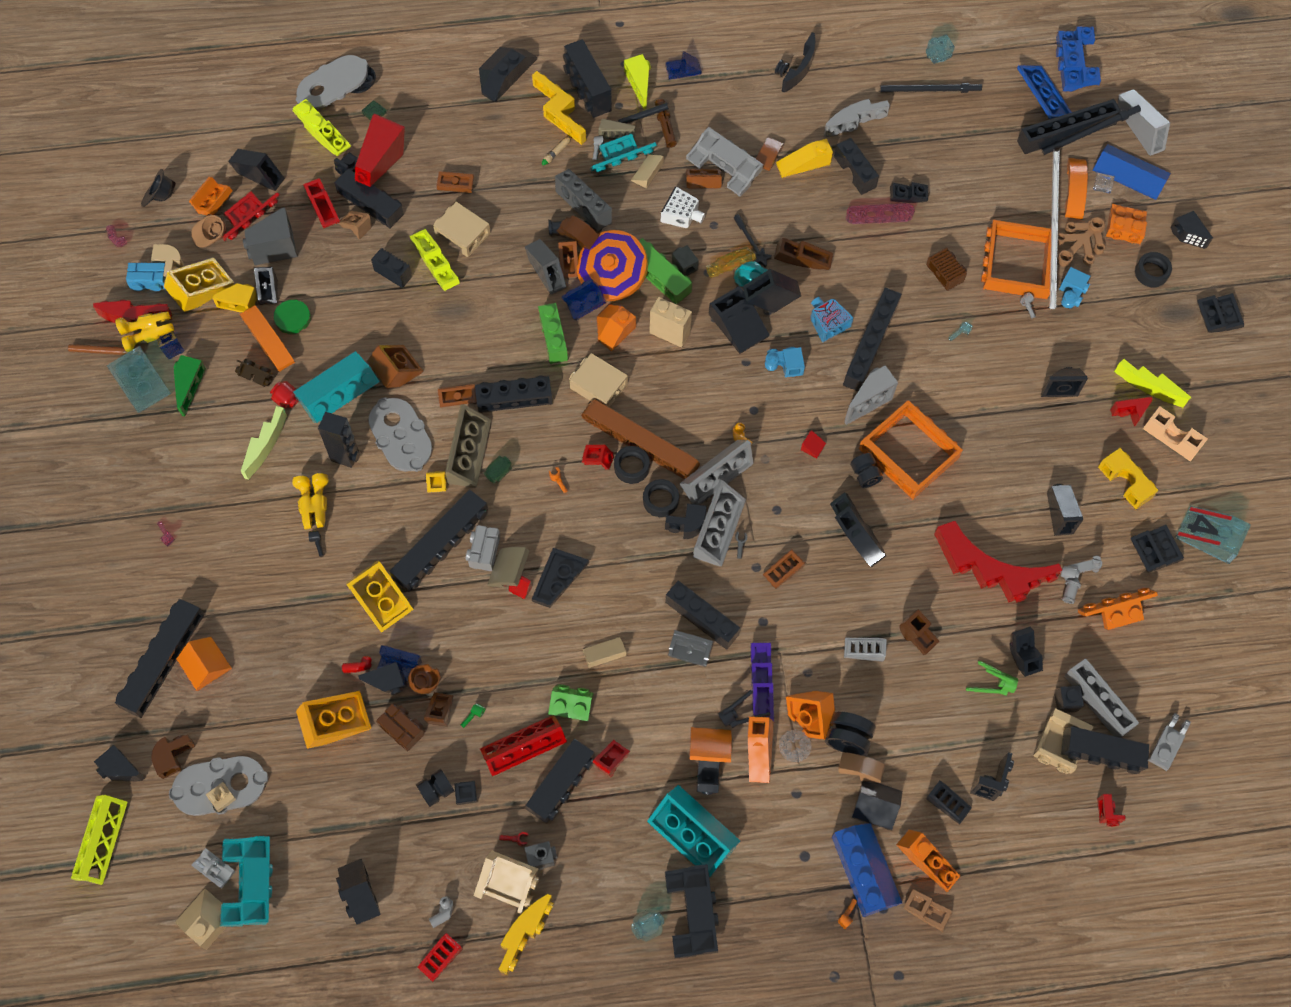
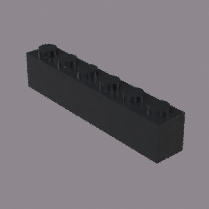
M1111 99L1022 128L1017 142L1023 153L1028 154L1113 117L1121 109L1116 101Z
M884 288L846 373L843 386L859 391L865 382L897 310L901 293Z
M469 489L389 571L392 579L408 592L416 589L420 585L421 579L425 575L432 573L435 565L447 557L450 549L458 546L462 540L461 538L466 533L469 534L479 520H483L488 513L487 503Z
M180 598L177 603L172 605L170 614L161 623L156 637H153L149 642V648L145 655L139 658L135 671L128 676L124 689L118 692L115 704L120 709L139 718L143 717L177 661L176 658L184 649L205 615L199 607Z

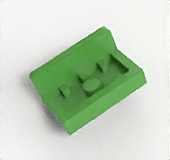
M567 685L554 686L548 714L588 721L594 693L589 692L585 688L574 690L569 689L570 687Z

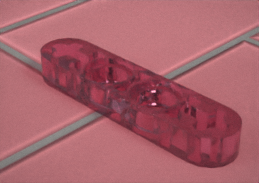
M908 203L851 206L847 209L846 220L851 224L907 222L913 218L915 209ZM889 210L893 212V215L887 216L884 212ZM873 211L876 216L870 217L867 215V212Z

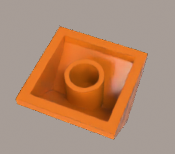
M212 637L189 641L176 658L196 691L232 669Z

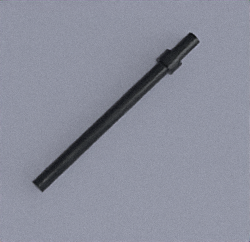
M968 82L937 85H880V92L961 91V93H968L969 91H982V84H969Z
M1137 105L1128 110L1119 111L1113 117L1041 149L1042 153L1046 155L1053 152V150L1064 147L1118 121L1123 122L1129 119V116L1140 112L1141 108Z

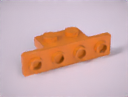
M1140 588L1136 593H1123L1115 599L1105 598L1101 600V603H1088L1083 605V608L1077 610L1083 616L1102 613L1104 628L1110 630L1144 620L1141 601L1156 597L1158 594L1150 588Z

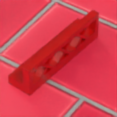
M552 715L480 748V751L493 777L567 741L561 725L555 715ZM554 723V725L545 728V726ZM493 750H496L495 752H493V753L487 755V753H489V752H491V751H493Z

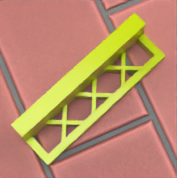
M107 795L96 796L71 879L103 885L128 803L127 801ZM111 802L120 805L118 814L113 817L109 812ZM110 822L113 830L111 835L105 837L102 831L103 826ZM103 843L106 853L99 858L96 849L97 846ZM95 864L100 869L98 879L88 876L91 867Z

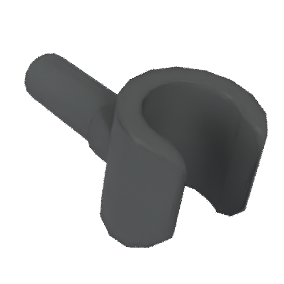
M736 532L735 539L738 541L737 559H742L743 544L747 541V534L744 532V538L739 540V532Z

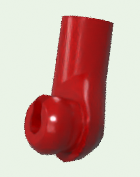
M363 656L361 662L343 663L342 671L343 673H357L369 670L372 667V658Z

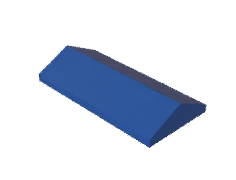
M1018 65V71L1049 119L1071 113L1042 66Z
M1109 144L1106 145L1093 168V171L1157 200L1171 174Z

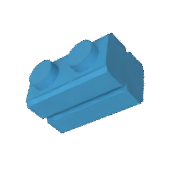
M128 263L126 282L130 289L134 291H142L143 289L160 291L165 289V278L163 276L165 263Z

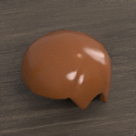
M429 664L415 666L411 669L408 676L411 689L419 694L431 693L437 688L441 679L439 670L437 668L433 669Z

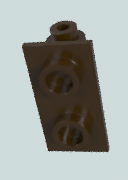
M244 359V362L236 360L241 364L236 367L235 373L248 380H251L254 374L252 382L263 387L270 386L271 376L276 377V375L270 373L271 369L264 366H260V368L255 367V362L248 359Z

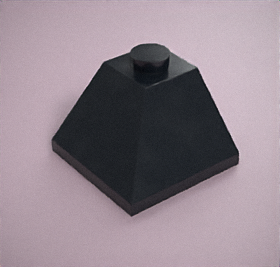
M1066 367L1060 369L1049 377L1041 392V397H1078L1088 380L1087 375L1080 368Z

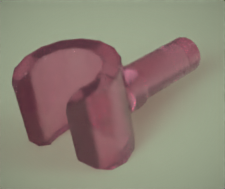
M159 521L157 525L164 534L160 540L168 547L175 539L166 530L163 523Z

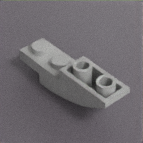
M866 99L842 109L826 123L824 136H835L844 132H852L857 130L859 123L887 117L890 107L888 101L871 104L870 100Z

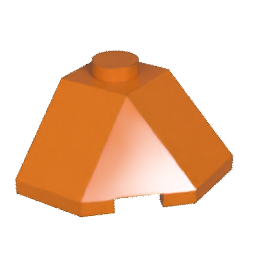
M608 305L597 316L598 341L610 351H613L636 328V316L623 306Z
M812 691L786 696L788 716L791 720L798 722L803 728L802 732L807 737L825 740L830 729L832 715L835 712L833 693Z

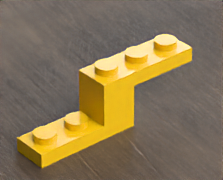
M536 71L532 74L533 86L550 98L543 106L544 117L582 145L586 142V130L568 116L575 110L573 96L563 91L559 85L551 82L547 76Z

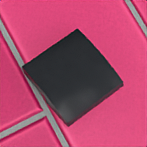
M1233 293L1217 298L1213 295L1197 300L1208 333L1244 327V321Z
M1167 525L1152 531L1147 530L1130 538L1147 572H1152L1184 560Z

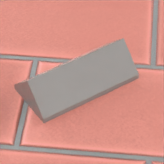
M736 440L679 483L692 504L700 505L715 494L719 480H723L728 484L753 465L750 441Z
M719 480L695 544L693 558L716 566H722L746 501L744 497L723 480Z

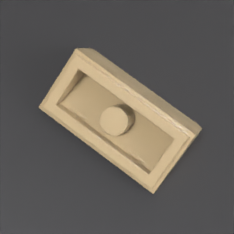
M648 155L631 181L647 188L664 164V156Z
M620 637L582 649L589 668L626 656V649Z

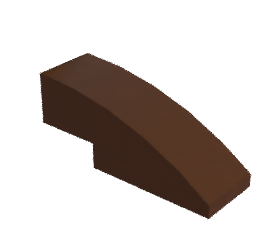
M782 238L777 243L774 259L796 266L829 270L834 253L804 241L798 244Z

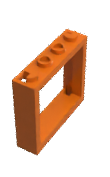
M993 220L991 227H987L986 237H989V239L986 241L984 248L987 256H984L983 267H985V271L982 272L981 282H984L983 289L1017 295H1025L1030 292L1033 297L1048 299L1050 295L1051 229ZM996 235L1045 243L1041 285L991 277Z
M909 400L867 435L859 446V450L863 454L872 453L877 462L876 466L912 499L916 498L955 463L963 451L956 441L950 439L943 429H939L930 417L925 416L919 407H915ZM904 416L909 418L950 456L919 485L874 444Z

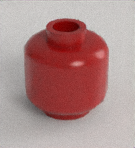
M279 381L270 391L272 394L271 399L284 409L288 407L293 408L299 401L293 393L296 388L287 381L282 383Z

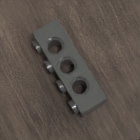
M570 169L555 176L556 193L593 228L599 231L612 224V208Z

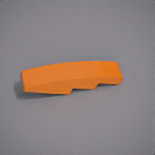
M256 305L240 313L242 320L279 372L295 363Z

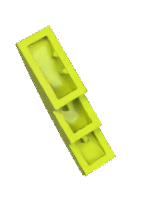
M426 229L410 236L418 253L444 291L460 284L459 278L443 256L440 247Z
M1125 359L1118 364L1114 371L1133 386L1164 402L1183 408L1191 398L1163 373L1157 378L1144 366L1137 370Z

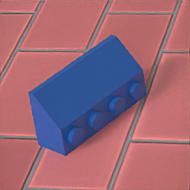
M871 823L854 825L835 832L832 839L862 917L902 904Z

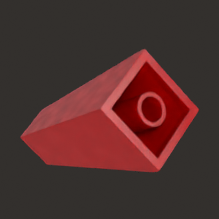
M373 114L355 165V181L371 187L403 156L404 126Z

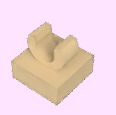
M224 782L206 794L218 812L236 800Z

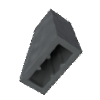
M539 239L524 246L529 262L550 295L566 288L559 259L544 242Z

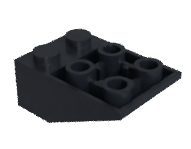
M740 286L709 304V316L739 354L770 336L754 305L746 302L744 291Z

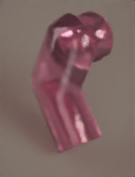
M113 225L106 227L107 236L116 247L122 248V246L127 244L124 236L118 238Z

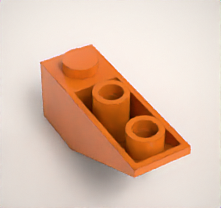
M749 717V782L770 783L774 722L769 717Z
M909 829L896 844L910 861L946 892L960 878L957 871L923 833Z

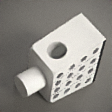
M675 186L661 211V222L688 228L692 220L702 223L705 213L698 211L699 200Z

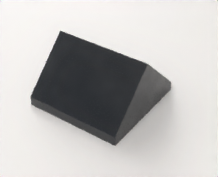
M862 781L852 818L892 831L901 807L903 791L877 782Z

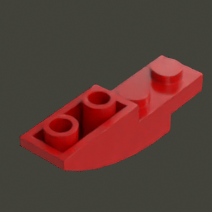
M130 300L93 303V307L99 316L114 323L118 318H123L127 322H136L138 316L169 312L171 317L169 320H172V313L167 304L158 303L147 306H133Z

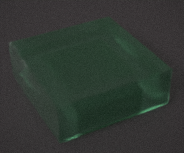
M374 100L362 110V114L369 120L372 119L373 114L383 117L387 113L386 109Z

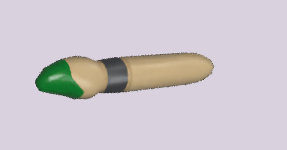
M570 137L563 139L543 158V166L549 164L569 144Z

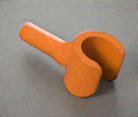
M555 467L557 472L555 475L551 474L549 470L550 479L557 482L564 494L567 493L568 490L561 480L560 469Z
M852 899L845 913L838 919V923L844 929L853 922L849 915L857 903L855 899Z

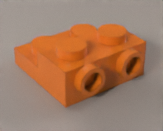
M1112 204L1106 237L1141 244L1146 232L1147 211Z

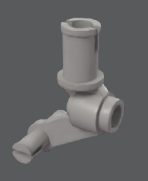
M1096 555L1092 560L1063 567L1061 577H1064L1065 584L1067 585L1062 598L1063 602L1074 604L1077 591L1081 588L1078 580L1080 573L1087 571L1099 572V569L1102 567L1100 556Z

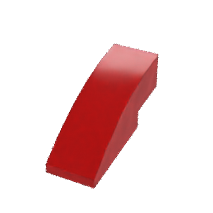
M320 178L303 184L323 229L339 223L340 220Z

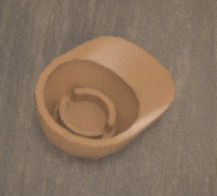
M216 215L206 216L197 222L192 228L194 244L200 248H205L221 240L227 230L225 222Z

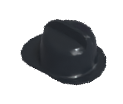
M163 169L158 171L153 183L145 193L141 202L142 207L148 205L151 200L162 202L172 195L176 183L164 175Z

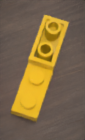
M547 894L530 905L517 918L505 935L501 947L507 950L499 967L501 973L508 975L510 971L514 972L519 961L516 959L519 950L523 952L528 941L525 938L526 935L535 938L536 934H541L545 925L542 922L545 914L549 915L554 906V903L551 902V895Z

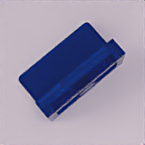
M381 645L379 651L381 659L377 669L395 662L400 663L405 679L408 682L411 669L421 665L422 660L420 655Z

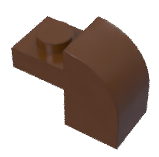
M573 215L570 218L566 217L557 230L560 235L571 238L573 241H576L579 247L590 250L599 237L587 223Z
M919 609L914 611L899 626L907 642L911 641L923 655H926L940 642L928 629L932 624Z
M188 734L177 736L172 742L163 737L155 744L151 759L155 771L160 778L165 779L182 770L176 756L195 747L193 740Z

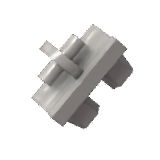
M206 848L192 864L195 869L221 889L236 872Z

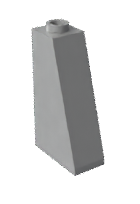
M1134 89L1120 94L1118 106L1121 111L1124 109L1128 110L1137 105L1141 108L1140 112L1129 116V119L1125 121L1147 153L1152 156L1164 151L1170 122Z

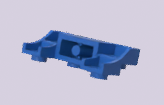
M1077 27L1075 31H1058L1056 36V57H1059L1058 71L1061 73L1063 91L1073 92L1082 87L1099 85L1101 82L1099 67H1086L1083 45L1094 44L1095 42L1094 27Z

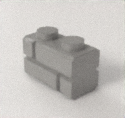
M478 525L475 532H471L470 543H472V547L466 553V560L470 568L492 571L501 536L499 529Z

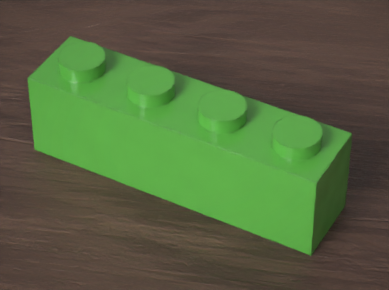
M643 238L640 239L639 242L644 247L648 257L646 278L677 305L692 292V281L688 276H684L676 265L667 261L662 253L657 252L650 242H646Z

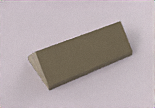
M464 404L460 405L445 474L448 484L475 488L478 484L491 419Z

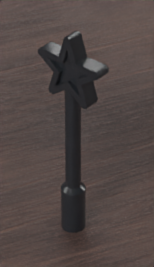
M739 214L735 215V222L755 251L752 252L755 262L767 267V260H770L772 255L765 254L764 248L759 251L747 231Z

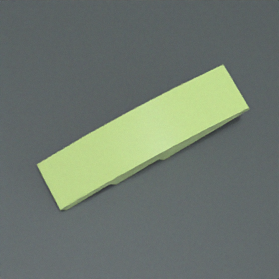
M276 406L271 423L263 422L259 438L251 437L241 469L245 479L249 480L273 449L287 418L283 407Z

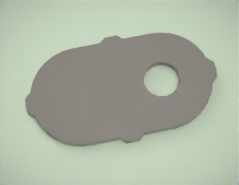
M346 55L327 65H322L317 71L305 77L298 85L296 93L297 103L299 104L304 99H307L315 109H320L336 100L345 98L346 94L360 87L366 80L369 66L367 61L358 56ZM321 85L324 87L322 94L318 96L311 95V90L315 86Z
M384 397L378 400L369 414V426L376 438L375 443L378 449L383 451L389 464L397 470L406 472L422 470L432 454V444L424 429L423 421L417 417L412 406L402 399ZM390 413H396L400 416V422L395 426H388L384 422L385 417Z
M250 757L213 758L210 762L194 764L182 770L175 778L172 788L169 790V798L174 801L178 809L188 815L224 814L228 810L243 808L257 801L262 795L266 783L269 781L268 773L263 770L256 760ZM239 773L245 774L248 777L247 786L240 791L234 790L231 787L232 778ZM224 782L236 800L218 812L206 794Z

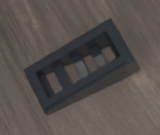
M940 780L926 798L959 825L972 808ZM939 791L943 792L942 796L938 799L936 795ZM948 796L950 799L944 804L942 801ZM955 801L957 804L951 810L949 806ZM960 806L963 807L964 809L959 814V816H957L955 814L956 811Z

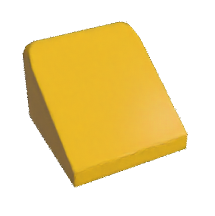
M446 471L426 473L427 492L447 491Z

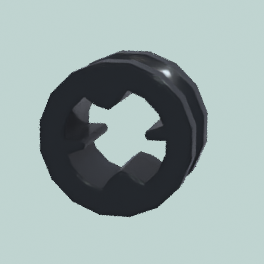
M781 59L776 66L775 74H780L781 77H784L789 68V63H784V60Z

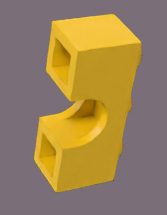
M1121 448L1104 458L1098 466L1110 481L1117 477H1123L1129 481L1130 487L1123 496L1135 510L1151 500L1159 491L1156 485L1143 474L1142 469L1136 466L1130 456Z

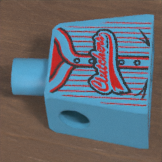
M817 297L811 302L814 309L810 318L822 342L851 327L853 316L835 299L824 303L820 297Z

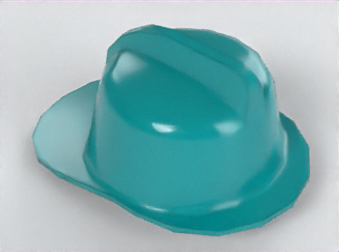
M755 261L746 262L735 271V282L743 287L768 269L763 268Z

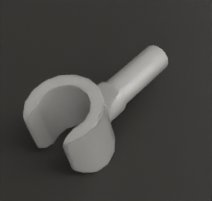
M603 136L594 137L593 160H597L598 147L604 144Z
M1028 292L1020 299V303L1026 306L1031 318H1035L1036 316L1030 304L1034 298Z

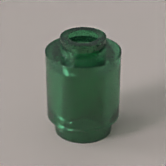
M498 456L486 468L484 475L493 484L497 481L500 482L512 470V462L506 456Z

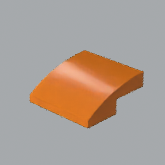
M691 727L690 760L731 763V730Z

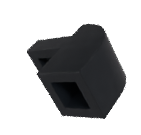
M687 504L686 518L666 515L665 530H669L672 533L684 532L683 539L696 537L700 534L705 520L706 506Z
M1031 626L1012 632L1013 642L1009 643L1010 651L1021 673L1026 677L1043 671V656L1035 647L1034 630Z
M698 760L697 792L706 795L718 793L720 762Z

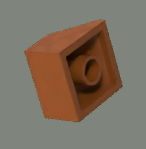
M378 345L367 360L372 370L387 388L401 387L423 372L404 345Z

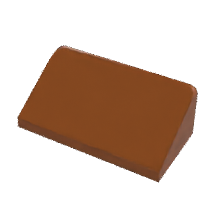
M721 169L686 170V186L688 189L721 188Z
M475 384L438 388L440 407L477 403Z

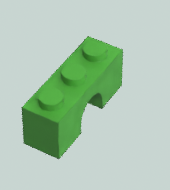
M557 304L538 306L549 363L554 364L568 361L567 347Z

